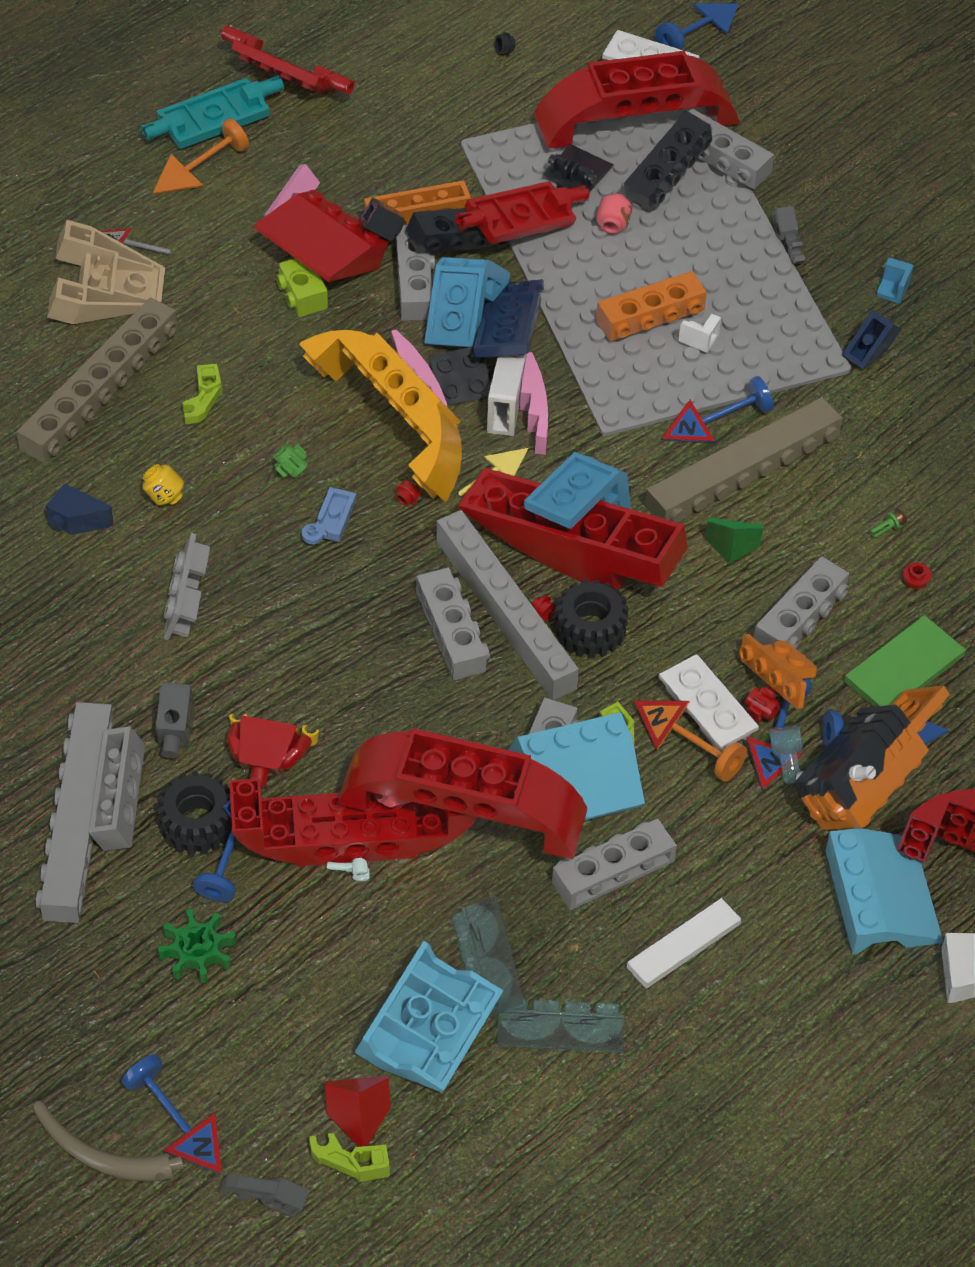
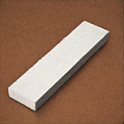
M721 898L629 960L626 968L647 989L739 926L741 918Z

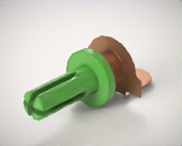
M895 507L896 514L893 515L889 512L886 515L887 520L872 528L870 534L874 533L872 537L876 538L891 528L899 530L900 523L903 525L908 523L905 513L898 507Z

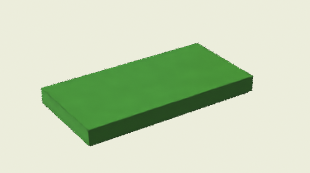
M924 615L847 673L844 682L873 707L891 705L905 689L924 688L963 658L966 649Z

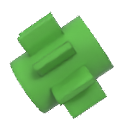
M285 444L274 456V459L277 461L274 465L275 470L284 478L288 473L293 478L297 477L308 464L304 460L307 457V452L299 444H296L293 448L289 444Z

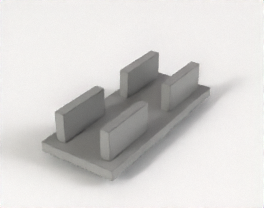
M194 533L190 534L183 551H178L174 562V575L168 590V595L170 596L163 618L167 619L163 635L164 640H169L172 633L187 638L191 621L195 622L201 598V591H198L200 576L204 577L210 546L195 542L196 534Z

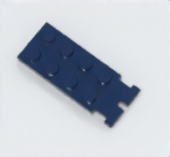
M543 279L520 281L517 285L514 282H509L493 302L486 301L473 348L475 358H494L502 355L521 356L529 353L542 300L540 290H544Z

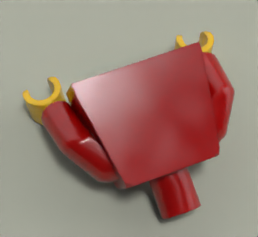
M234 713L229 715L231 725L227 742L232 756L239 761L243 769L251 770L250 778H260L261 789L266 788L269 774L282 776L285 770L291 769L306 754L310 746H314L318 742L319 729H316L315 733H307L308 725L302 726L301 735L299 736L300 731L297 725L249 717L247 714L241 715L240 720H235Z

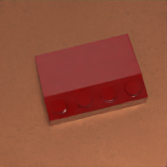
M309 190L294 195L255 223L254 229L328 282L378 270L388 244L387 241L379 237L380 235L365 228L359 219L342 211L339 205L331 203L323 197L322 193L316 190Z

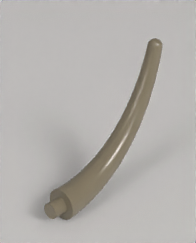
M36 1101L33 1105L36 1116L51 1137L71 1156L99 1172L128 1180L157 1181L173 1178V1171L184 1169L181 1156L169 1159L168 1154L164 1153L148 1157H127L94 1148L64 1128L43 1101Z

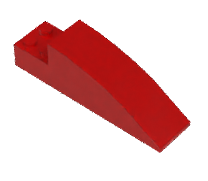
M488 468L483 469L458 505L459 510H462L512 547L580 582L582 580H588V582L600 580V584L607 582L611 584V589L617 588L619 590L627 577L663 587L688 548L684 524L601 500L569 529L525 509L524 500L541 483Z

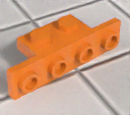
M750 634L743 635L742 645L739 649L740 660L796 709H802L806 691V682L803 679L816 677L817 666L787 641H776L774 644L762 645Z

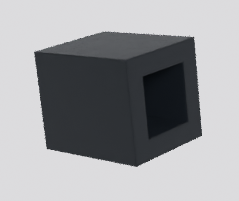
M372 197L359 220L365 228L392 241L394 236L401 232L405 218L398 210Z

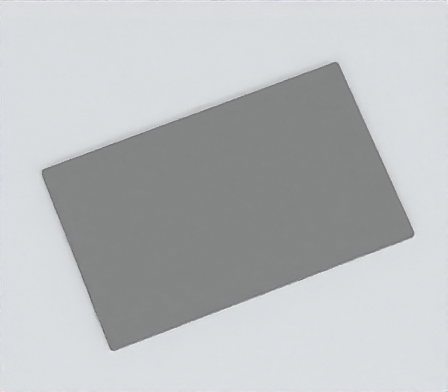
M705 106L575 123L572 145L614 164L613 167L592 189L588 201H581L571 205V210L577 217L574 225L512 239L509 242V247L526 281L544 280V290H540L542 299L540 310L600 433L604 436L675 419L689 399H691L698 412L736 403L751 396L749 381L755 376H760L763 379L770 394L850 373L851 366L847 358L842 355L843 351L749 186L697 158L691 168H687L682 174L679 183L669 189L663 202L660 205H656L651 212L626 197L624 182L685 110L694 109L712 119ZM537 123L461 141L463 153L484 195L550 181L555 188L566 187L543 176V173L551 166L548 163L550 155H561L568 146L547 149ZM621 194L629 200L633 208L628 227L615 234L607 233L596 220L600 201L607 195ZM690 271L694 272L706 290L704 311L653 327L649 330L631 334L625 338L609 341L596 321L598 301ZM711 314L721 317L719 336L708 353L679 341L680 324L683 320L688 322L694 321L704 325Z

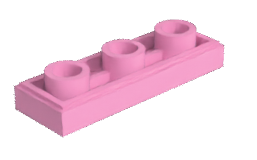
M306 164L299 165L264 216H267L294 195L309 190H316L320 182Z

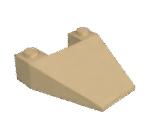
M66 219L58 239L55 259L81 266L79 282L58 277L49 299L48 318L70 324H78L134 314L150 297L161 302L165 274L164 266L91 226Z

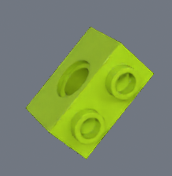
M296 258L279 263V275H276L278 287L280 290L285 291L287 304L290 309L294 308L298 317L328 309V291L316 272Z

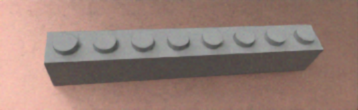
M457 511L437 520L436 542L550 699L556 700L577 690L578 667L463 511Z
M76 702L74 714H69L68 731H71L70 738H65L64 741L66 762H61L59 768V780H62L61 787H56L55 805H58L57 812L51 813L50 830L53 831L52 838H47L45 854L49 857L47 864H42L41 882H44L43 890H38L36 895V908L41 909L43 921L80 923L94 841L88 832L103 730L113 729L114 723L111 704Z

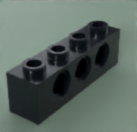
M685 110L624 182L626 197L650 212L656 205H660L669 189L679 183L685 170L691 168L702 150H706L712 142L711 125Z
M465 208L413 212L406 228V232L417 253L508 246L511 240L490 244L478 226L469 227L464 230L459 229L461 225L457 226L455 217L457 213L467 212Z

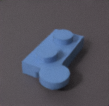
M329 487L318 514L317 523L304 526L302 529V539L308 544H318L323 538L340 542L356 503V493Z

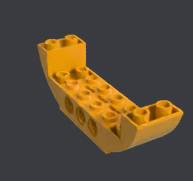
M336 330L318 334L302 341L299 345L306 351L303 357L324 378L329 374L335 381H338L356 364L357 368L370 379L378 391L389 400L388 402L401 413L408 424L420 434V437L429 446L408 464L415 472L412 478L433 499L438 495L446 502L455 487L462 460V443L457 426L461 421L378 333L372 336L360 331Z

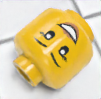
M155 464L142 477L144 480L142 484L144 492L157 505L162 506L168 503L173 505L181 499L184 482L171 466Z

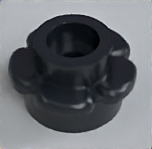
M503 32L495 37L494 45L497 54H505L508 57L514 51L515 39L510 33Z

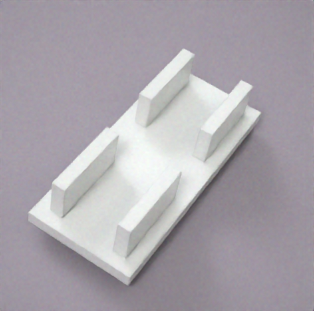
M617 30L602 54V58L613 60L683 50ZM686 52L689 56L700 58L699 55Z
M697 654L659 674V679L665 684L666 690L675 701H690L684 712H688L700 726V731L721 752L729 744L740 739L746 740L749 734L759 729L757 723Z

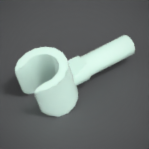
M356 858L352 863H327V869L352 872L353 879L356 881H367L370 877L367 862L363 858Z

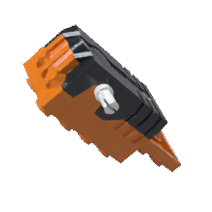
M944 685L905 689L891 705L861 708L856 713L857 716L848 722V726L839 732L840 735L836 736L808 768L796 774L795 786L797 793L809 809L810 816L817 821L822 830L865 827L870 823L871 816L888 802V797L892 792L904 784L906 776L921 764V759L929 750L918 735V732L926 726L925 722L932 714H935L942 708V703L950 695Z

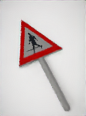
M133 228L101 231L122 244L165 254L171 253L170 249L127 240Z

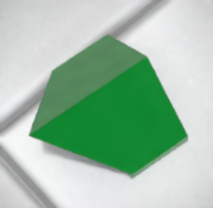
M708 517L705 539L731 564L760 547L764 525Z

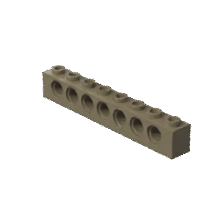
M150 297L16 431L19 450L43 463H46L52 456L57 455L61 447L77 434L84 423L90 421L94 417L95 412L103 404L110 401L112 395L127 383L134 372L140 370L145 361L152 354L157 353L161 345L176 333L178 329L176 310Z

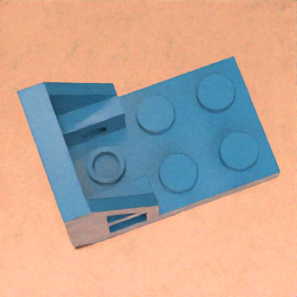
M441 257L435 268L424 344L452 348L474 347L482 319L484 301L493 302L509 283L510 272L491 260Z
M574 452L524 500L525 509L569 529L600 500L631 509L628 474L589 456Z

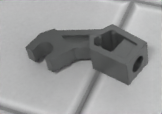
M794 206L776 208L772 212L775 232L782 241L792 263H803L805 255L801 254L802 241L797 239L798 225Z
M237 1174L228 1175L224 1178L219 1192L223 1194L227 1192L237 1193L236 1199L239 1201L252 1198L261 1199L265 1207L294 1218L303 1210L308 1189L282 1177L265 1180L239 1176Z

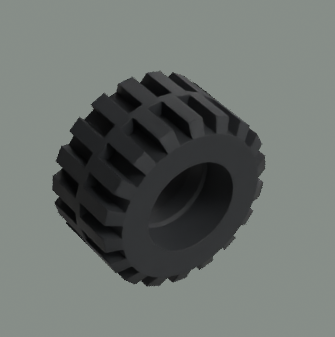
M582 580L579 585L575 582L570 585V589L565 588L562 591V596L558 597L555 616L556 637H559L560 644L567 645L566 650L569 652L576 651L577 655L582 657L584 654H588L589 658H595L596 654H600L602 657L607 655L608 650L614 652L617 649V645H621L624 641L627 627L628 605H626L625 597L620 596L621 591L617 588L611 589V584L607 582L600 584V580H594L593 582ZM596 616L602 620L592 622L586 621L581 617Z
M192 772V776L182 774L179 776L178 781L172 779L168 782L169 788L164 787L161 791V797L158 798L159 824L163 838H166L167 844L171 847L176 845V851L181 853L187 850L188 855H195V852L201 851V855L208 854L209 849L216 851L220 848V843L226 844L232 829V819L223 808L230 800V788L228 785H222V780L218 777L212 779L209 773H204L203 776H200L198 772ZM192 809L210 811L208 815L201 818H188L183 815Z

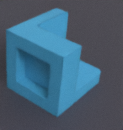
M889 257L876 296L901 304L910 285L914 265Z

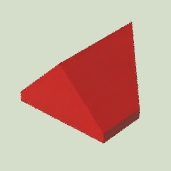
M388 1075L324 1081L326 1110L329 1117L358 1147L368 1146L391 1108Z

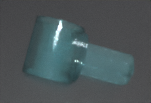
M799 724L770 728L773 755L780 757L783 781L788 784L795 783L796 774L800 771L797 753L803 751Z

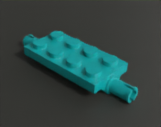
M279 75L259 83L258 81L250 83L247 78L192 97L157 110L158 120L141 126L143 136L149 141L152 138L167 133L179 149L188 147L222 134V123L229 118L235 120L240 126H244L270 116V108L264 101L265 96L283 91L284 84Z

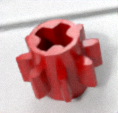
M768 685L761 689L755 687L745 701L751 718L757 722L764 721L765 719L771 721L777 715L782 705L778 701L779 698H777L779 693Z

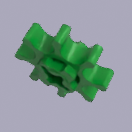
M188 909L186 911L188 924L185 927L175 928L168 922L164 924V935L175 941L171 945L158 947L159 959L176 958L179 960L173 966L174 979H180L182 973L187 969H196L200 972L201 983H207L206 968L209 965L219 964L226 970L230 968L229 955L222 954L219 951L226 946H235V933L218 934L215 932L221 926L219 913H214L209 922L200 924L194 920V911Z

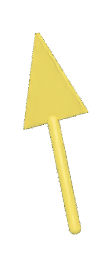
M528 448L484 456V458L494 466L492 470L515 476ZM475 481L461 489L458 495L462 496L467 493Z

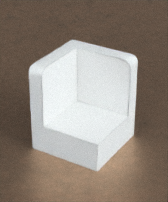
M711 314L704 325L694 321L688 322L683 320L680 324L679 341L708 353L719 336L721 317Z

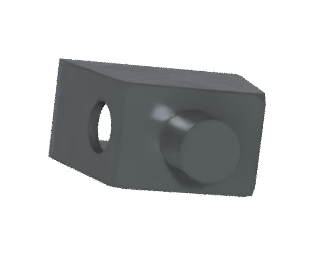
M161 682L156 733L158 743L162 746L161 755L166 758H177L180 748L189 747L195 715L191 685Z

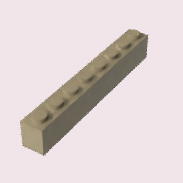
M821 397L647 488L645 507L653 516L679 523L695 511L699 512L712 502L726 498L729 493L739 488L747 487L752 481L769 475L773 470L782 465L790 464L797 457L805 453H811L818 446L826 442H832L840 434L842 417Z

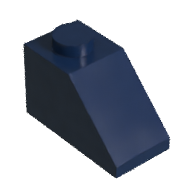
M872 310L842 355L862 369H866L888 350L902 329Z
M64 484L46 505L48 524L56 530H62L71 535L109 528L114 524L112 507L67 484Z

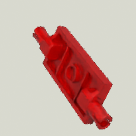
M225 25L221 32V38L233 43L231 49L239 52L238 58L256 64L267 71L274 72L287 80L301 84V86L323 95L325 91L335 93L336 90L350 95L355 87L353 80L317 65L312 73L261 50L263 40L229 25Z
M550 181L468 199L464 206L467 212L457 213L455 222L457 226L461 225L459 226L461 230L478 226L489 243L495 244L574 225L577 217L572 212L571 205L581 201H588L590 192L586 189L585 185L569 189L566 187L555 188Z

